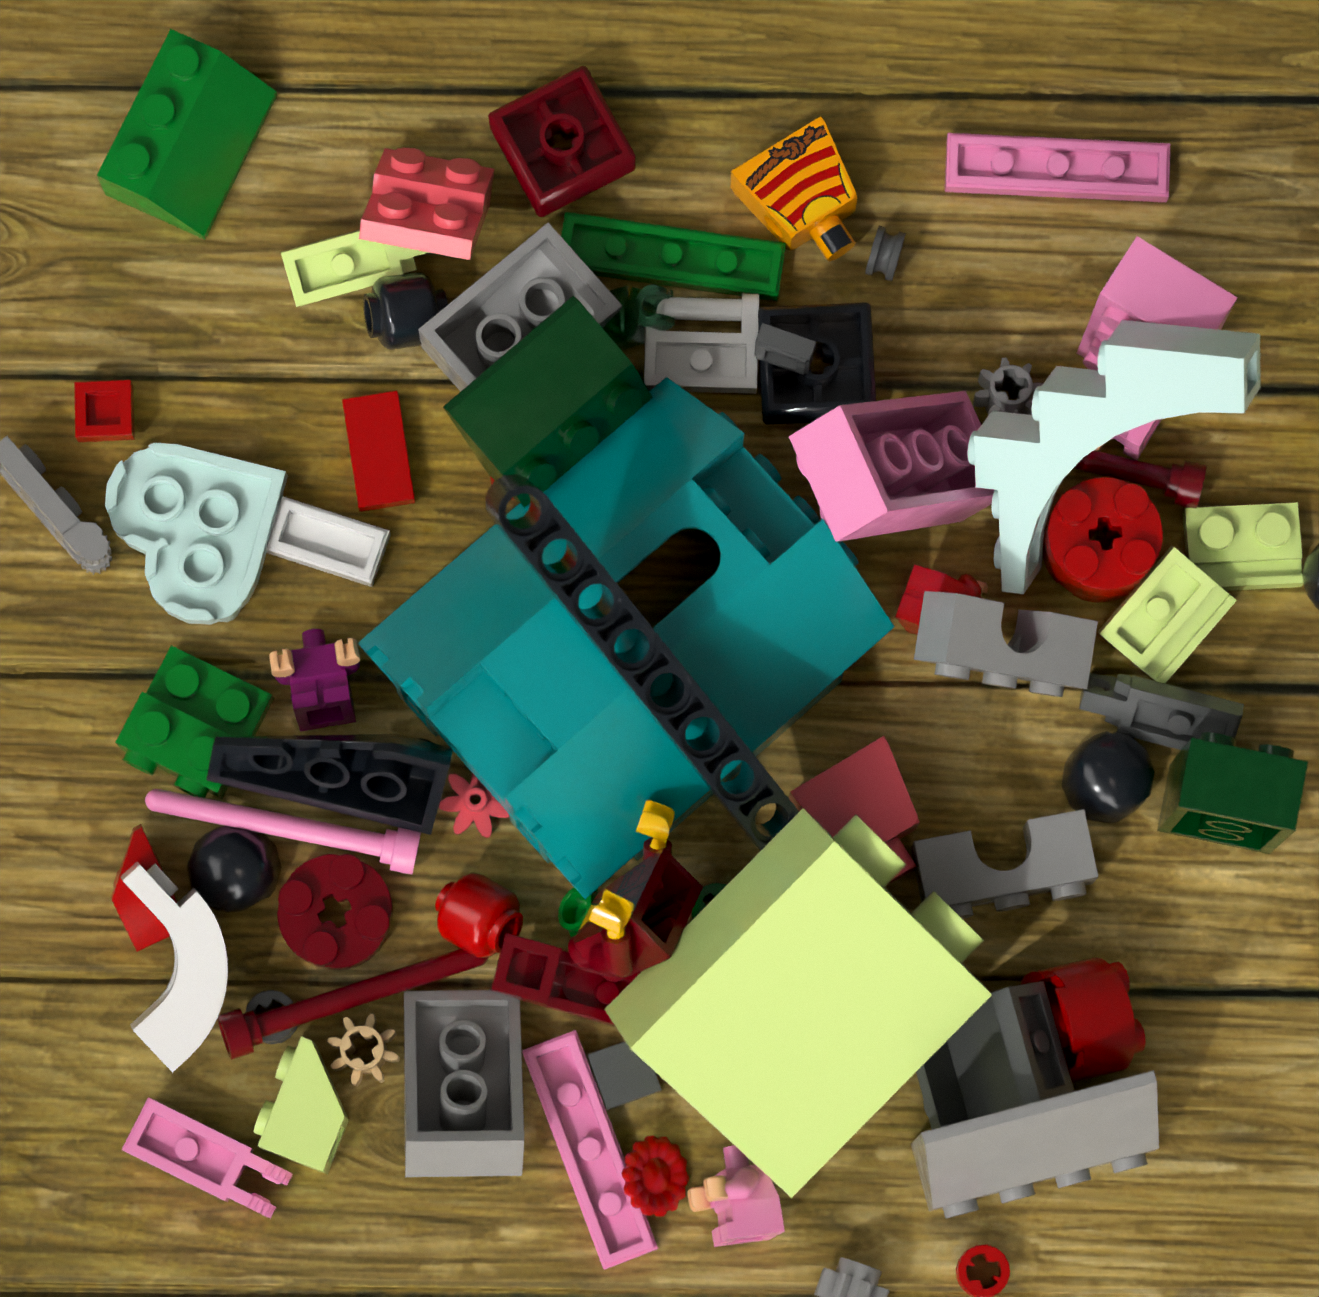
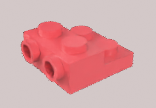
M385 148L374 173L371 197L361 218L359 239L470 260L489 210L494 169L480 166L475 160L469 158L446 160L426 156L421 150L416 148H398L395 150Z

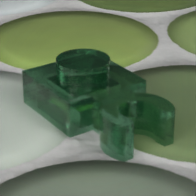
M655 284L647 285L643 289L626 285L610 290L612 295L622 305V309L603 329L621 350L645 344V327L666 331L675 325L673 317L660 313L657 314L659 303L664 299L673 297V290Z

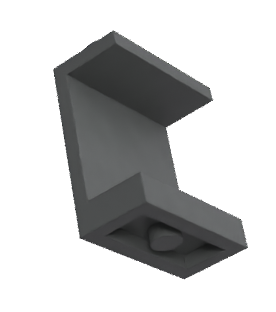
M1044 981L1006 987L992 992V996L916 1071L923 1096L924 1109L929 1117L932 1130L1075 1092Z

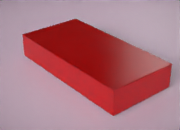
M398 390L342 399L359 511L414 504L415 497Z

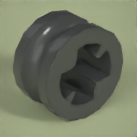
M879 226L865 274L872 276L874 272H882L885 275V280L892 281L906 233L899 231L897 235H889L886 232V227Z
M275 990L262 991L251 999L247 1005L246 1012L253 1010L255 1015H257L261 1007L271 1009L275 1002L282 1003L284 1006L294 1002L282 992ZM297 1026L263 1037V1043H283L292 1037L297 1030Z

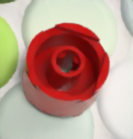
M1103 477L1089 479L1073 486L1061 495L1044 530L1043 560L1049 574L1057 583L1071 592L1072 595L1083 601L1104 603L1127 596L1147 576L1159 556L1163 539L1159 513L1146 491L1136 484L1120 479ZM1095 531H1103L1106 538L1113 539L1108 550H1102L1099 541L1090 540Z
M1093 957L1033 971L1026 974L1022 979L1021 985L1044 981L1072 1083L1123 1071L1130 1065L1134 1054L1144 1051L1146 1045L1145 1032L1139 1020L1134 1018L1128 996L1130 989L1129 976L1125 967L1120 962L1108 963L1101 958Z

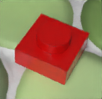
M131 380L74 382L75 438L78 442L135 440L134 387Z

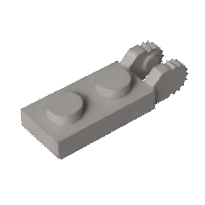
M8 436L4 437L0 441V474L76 563L82 564V569H86L87 573L92 572L93 575L94 573L101 574L103 570L106 571L107 566L110 567V561H112V556H110L112 554L111 548L109 547L110 541H107V535L103 536L102 529L96 523L79 521L77 517L82 513L81 508L65 488L60 486L54 491L41 475L46 471V468L29 446L24 444L18 449Z

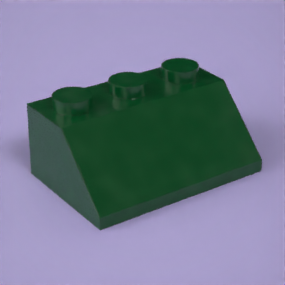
M572 296L445 404L443 408L489 476L497 480L504 475H520L527 478L544 492L649 402L653 396L633 363L582 303ZM518 494L513 497L524 508L530 504L529 494Z

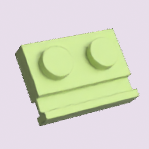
M1298 502L1197 507V509L1185 508L1182 512L1186 557L1225 591L1302 587L1304 584Z
M1171 546L1147 576L1098 630V633L1154 681L1166 683L1237 600L1179 550Z

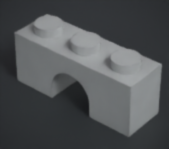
M924 591L914 660L936 664L935 675L969 680L970 670L983 673V684L1016 689L1017 679L1030 681L1029 692L1054 697H1063L1064 687L1087 689L1098 621L1053 612L1019 610L1015 633L1007 644L1001 630L1003 602L957 593Z
M1085 810L1027 820L1023 826L1027 848L1025 861L1017 868L1007 871L992 869L979 859L974 848L971 831L914 841L911 853L913 861L917 866L915 873L921 903L935 891L962 919L973 916L972 907L995 903L996 911L1001 912L1029 906V896L1051 892L1053 901L1067 900L1086 895L1085 885L1093 884L1098 878V872Z

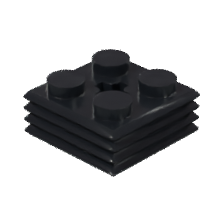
M869 303L771 306L759 309L758 333L762 323L816 341L815 353L821 354L822 362L832 364V366L824 367L823 374H812L810 368L808 374L802 375L759 360L762 420L765 424L812 423L839 405L876 401L872 316Z

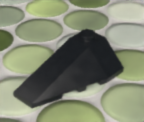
M399 734L215 737L206 780L431 835L452 758V749L427 739L411 738Z

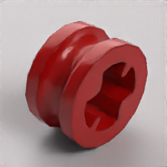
M976 1245L965 1251L958 1259L956 1266V1279L961 1289L973 1297H992L1000 1293L1007 1285L1010 1276V1267L1005 1255L997 1248L989 1245ZM976 1255H983L986 1263L996 1262L999 1268V1276L994 1275L991 1277L995 1284L990 1288L983 1289L979 1280L969 1281L966 1269L967 1267L972 1268L975 1266L970 1260Z

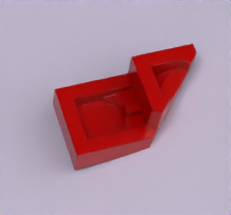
M142 824L134 827L132 830L130 842L120 870L116 874L113 883L114 890L111 895V900L137 952L170 936L163 923L120 878L136 862L146 871L154 864L163 871V867ZM173 894L171 898L177 903L178 900L175 894Z

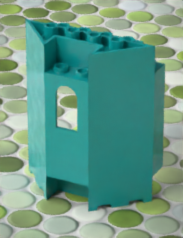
M665 377L650 390L653 398L543 493L546 494L616 583L621 581L671 536L681 530L698 529L706 532L716 541L720 550L721 560L715 574L653 629L756 757L841 683L844 671L895 626L855 568L859 562L853 552L844 542L835 541L823 519L820 521L816 512L802 497L797 495L792 500L777 484L782 480L781 475L765 456L759 453L754 458L743 447L744 432L724 412L717 414L668 377ZM519 503L506 514L507 519H518L524 516L529 510L530 504L524 508ZM496 524L357 643L395 685L399 697L435 737L439 735L508 812L511 823L548 864L552 862L584 899L590 896L630 859L634 857L638 861L643 857V844L645 840L652 837L638 833L636 829L646 800L671 807L675 811V817L670 829L671 832L714 794ZM556 539L545 547L542 555L544 564H554L561 560L567 548L565 539ZM593 584L585 588L579 598V608L585 609L596 605L602 595V585ZM627 629L617 637L615 652H626L634 646L638 637L637 629ZM664 673L656 677L650 688L651 696H660L667 692L673 681L672 673ZM698 717L688 725L686 739H695L702 735L707 726V717ZM741 760L732 761L724 767L720 776L721 782H728L741 770Z

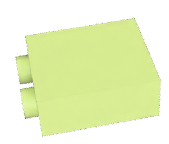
M804 808L683 929L671 958L643 970L604 1009L630 1049L791 1198L992 996L982 983L962 964L984 940L935 891L912 913L907 910L885 888L907 864L857 815L833 837Z

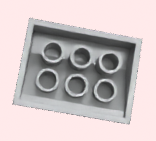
M1154 1071L922 1132L911 1143L929 1212L943 1208L945 1219L979 1210L977 1199L999 1193L1001 1203L1003 1204L1035 1195L1033 1184L1055 1178L1057 1187L1063 1188L1091 1180L1089 1169L1111 1163L1114 1173H1119L1147 1165L1145 1154L1159 1149L1157 1081Z

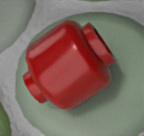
M470 873L462 876L456 882H449L442 888L436 899L435 909L438 912L437 928L440 935L448 942L473 956L487 958L500 953L505 934L519 936L522 930L523 915L520 913V903L516 894L484 875Z

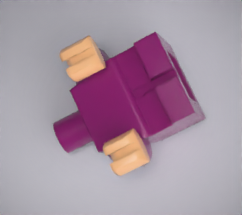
M309 629L302 633L304 648L291 651L289 649H282L283 654L281 655L277 654V650L269 654L271 674L280 684L291 686L293 710L300 732L356 722L352 690L348 680V676L356 673L360 668V656L356 639L347 638L348 643L343 644L342 639L337 640L335 643L326 644L325 634L322 629Z

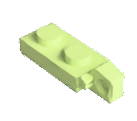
M360 230L281 251V256L295 304L298 307L373 286L382 277L402 275L417 270L413 257L429 252L359 239Z

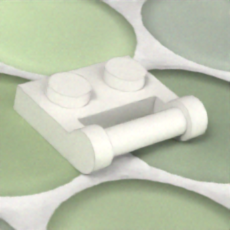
M647 291L644 383L648 390H652L665 377H668L687 392L756 394L758 359L754 356L755 341L758 336L759 294H742V299L664 297V291ZM663 319L741 321V333L663 331Z

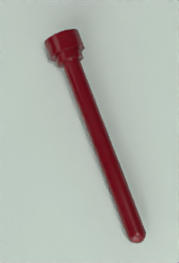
M1094 450L1083 457L1074 468L1165 490L1164 496L1175 498L1174 504L1197 509L1207 465L1185 460L1184 465L1172 463L1171 468Z
M460 948L255 1015L253 1010L242 1013L240 1008L218 1015V1025L230 1059L233 1060L254 1053L253 1047L263 1044V1037L482 966L487 962L488 957H476Z

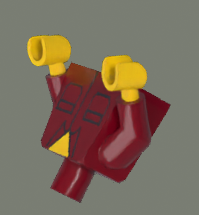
M646 800L636 832L652 837L645 840L643 844V861L602 889L595 896L578 933L571 937L568 942L569 954L577 965L583 968L591 966L595 972L602 975L608 981L615 983L671 958L703 888L672 856V843L667 839L675 817V811L671 807Z

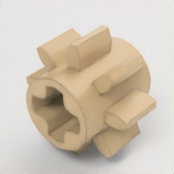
M371 1013L366 1018L365 1026H355L348 1017L343 1018L347 1032L342 1039L336 1037L328 1038V1043L334 1048L340 1049L342 1056L331 1064L332 1069L340 1071L349 1066L353 1070L351 1075L353 1086L358 1087L362 1081L363 1074L372 1073L376 1080L380 1083L384 1082V1075L380 1068L384 1065L385 1061L395 1063L400 1060L397 1054L387 1051L386 1043L393 1040L397 1035L395 1030L387 1029L379 1034L375 1030L377 1024L376 1016ZM363 1036L367 1042L378 1040L379 1044L372 1049L375 1059L371 1063L365 1064L360 1058L350 1060L349 1055L356 1051L353 1041L357 1037Z

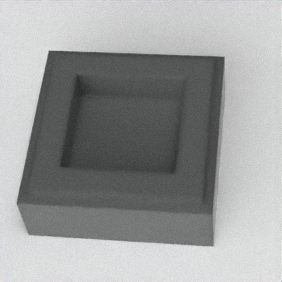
M762 323L755 341L754 356L759 360L804 375L808 374L812 364L816 341Z
M626 1041L588 1054L607 1111L662 1091L655 1071L630 1049Z

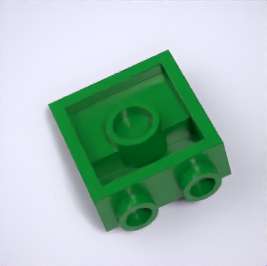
M171 645L147 692H141L115 743L121 750L126 752L122 760L132 767L152 776L158 767L176 776L177 778L173 786L189 795L205 798L210 793L223 799L229 786L206 780L215 737L255 736L274 697L272 694Z

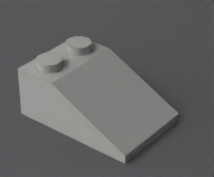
M547 223L420 327L418 331L422 349L461 392L572 296L582 303L602 328L622 309V305L555 229Z
M491 990L404 991L405 1177L522 1176L524 1111L519 999Z

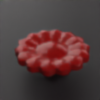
M646 1136L644 1141L635 1142L632 1152L627 1153L625 1156L626 1166L622 1169L621 1173L625 1181L623 1189L625 1195L630 1196L632 1207L640 1208L643 1215L651 1216L654 1214L657 1217H663L668 1211L677 1210L679 1200L686 1197V1185L690 1179L686 1171L687 1160L681 1155L679 1145L671 1144L667 1137Z

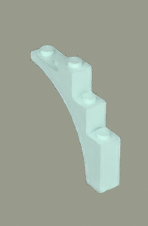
M1122 320L1110 338L1103 340L1100 345L1097 362L1098 370L1056 366L1043 385L1035 389L1032 399V415L992 411L980 428L972 432L968 443L967 455L969 464L975 465L976 487L994 489L992 515L995 519H999L1000 533L994 548V565L996 569H1001L1002 591L1024 594L1042 568L1044 529L1055 493L1064 477L1083 457L1116 435L1154 420L1198 412L1245 413L1260 389V334Z

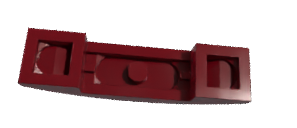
M506 933L490 990L559 1012L616 1027L604 1009L641 972L614 983L595 972L591 966L583 968L577 965L569 952L562 951V948Z

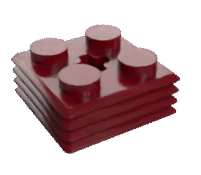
M580 66L505 104L488 115L490 130L539 217H544L631 173L636 168V155L586 66ZM561 133L565 139L575 137L571 141L572 148L566 151H562L559 147L551 148L553 146V135Z

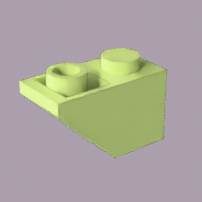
M301 1036L297 1048L287 1046L282 1055L275 1076L276 1079L283 1081L275 1103L266 1100L263 1104L254 1127V1133L261 1135L258 1147L328 1175L349 1119L317 1045L312 1040Z

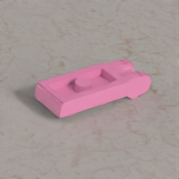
M149 1097L122 1148L123 1151L226 1202L230 1198L270 1219L276 1209V1206L272 1205L270 1200L256 1193L250 1194L236 1187L245 1167L248 1166L260 1172L262 1177L276 1184L288 1185L293 1175L252 1154L254 1149Z

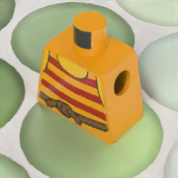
M821 116L731 171L730 188L734 194L779 242L786 243V249L789 251L795 250L813 238L827 261L830 262L843 256L855 246L856 242L842 223V220L855 212L857 194L828 127Z

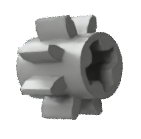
M1002 358L1000 368L994 374L989 370H981L978 383L984 390H979L975 393L973 406L985 407L988 416L992 411L1032 415V399L1035 389L1043 384L1032 383L1029 375L1032 367L1031 364L1028 363L1021 368L1016 365H1010L1007 358ZM1001 390H1009V394H1010L1011 398H1015V399H1017V400H1014V401H1013V400H1008V396H1007L1006 392H1000V391H1001Z
M840 1257L836 1271L823 1268L814 1295L819 1297H888L890 1290L877 1286L882 1271Z

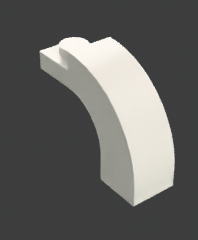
M136 862L120 878L166 927L173 943L175 961L170 982L162 995L130 1025L132 1030L173 1073L203 1043L218 1018L227 987L228 960L226 947L214 914L194 888L176 903L171 896L178 888L156 864L146 871Z

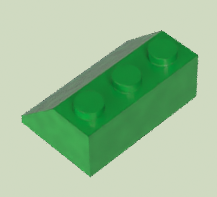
M170 29L96 175L105 195L205 240L278 95L277 91L222 51Z

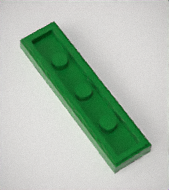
M565 212L561 237L596 276L735 296L759 294V299L778 302L786 243Z

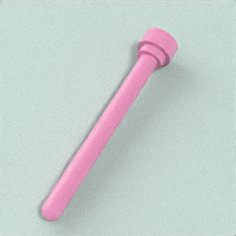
M162 789L149 791L145 798L146 806L154 812L379 856L380 863L391 865L390 871L413 874L421 832L398 827V831L386 829V833L381 834Z

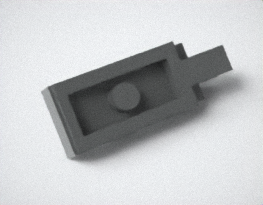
M1090 673L1087 689H1082L1079 709L1104 715L1105 722L1117 726L1118 732L1131 735L1136 739L1179 750L1183 749L1190 738L1200 739L1203 732L1219 733L1235 738L1244 708L1242 703L1134 675L1131 677L1130 675L1118 674L1117 678L1096 673Z

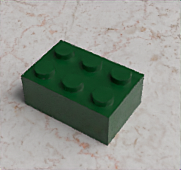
M1203 732L1200 739L1190 738L1169 765L1157 831L1270 854L1296 831L1308 761L1293 759V750L1277 745L1261 744L1258 751L1235 747V738L1219 733Z

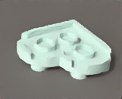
M168 443L148 445L149 448L134 452L125 462L121 460L116 465L107 482L105 507L116 534L129 547L146 554L144 573L149 583L151 594L157 604L163 607L169 615L188 624L211 625L235 619L240 610L249 602L259 582L267 553V544L288 477L286 471L179 444Z

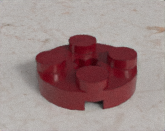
M327 854L306 861L290 875L287 882L281 887L278 895L277 919L285 942L299 958L316 967L341 971L362 965L380 951L390 931L393 917V902L388 887L373 867L360 861L353 855ZM331 897H334L339 903L348 900L352 908L344 914L347 923L338 928L332 921L322 923L319 914L326 909L324 901Z

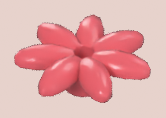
M473 773L470 784L457 774H450L448 776L452 789L459 796H451L441 800L439 809L447 812H459L453 826L454 833L457 835L463 833L474 820L480 834L485 838H489L492 834L490 816L508 818V812L495 800L493 795ZM474 797L481 799L478 804L471 803V799Z

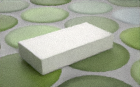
M282 496L266 550L268 554L373 587L391 534L389 530Z

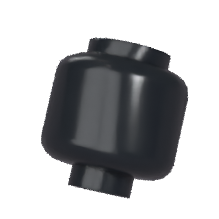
M420 272L379 278L373 284L372 292L364 294L363 297L364 318L369 337L378 338L383 347L390 350L421 346L418 329L448 305L445 291L443 289L435 290L430 278Z

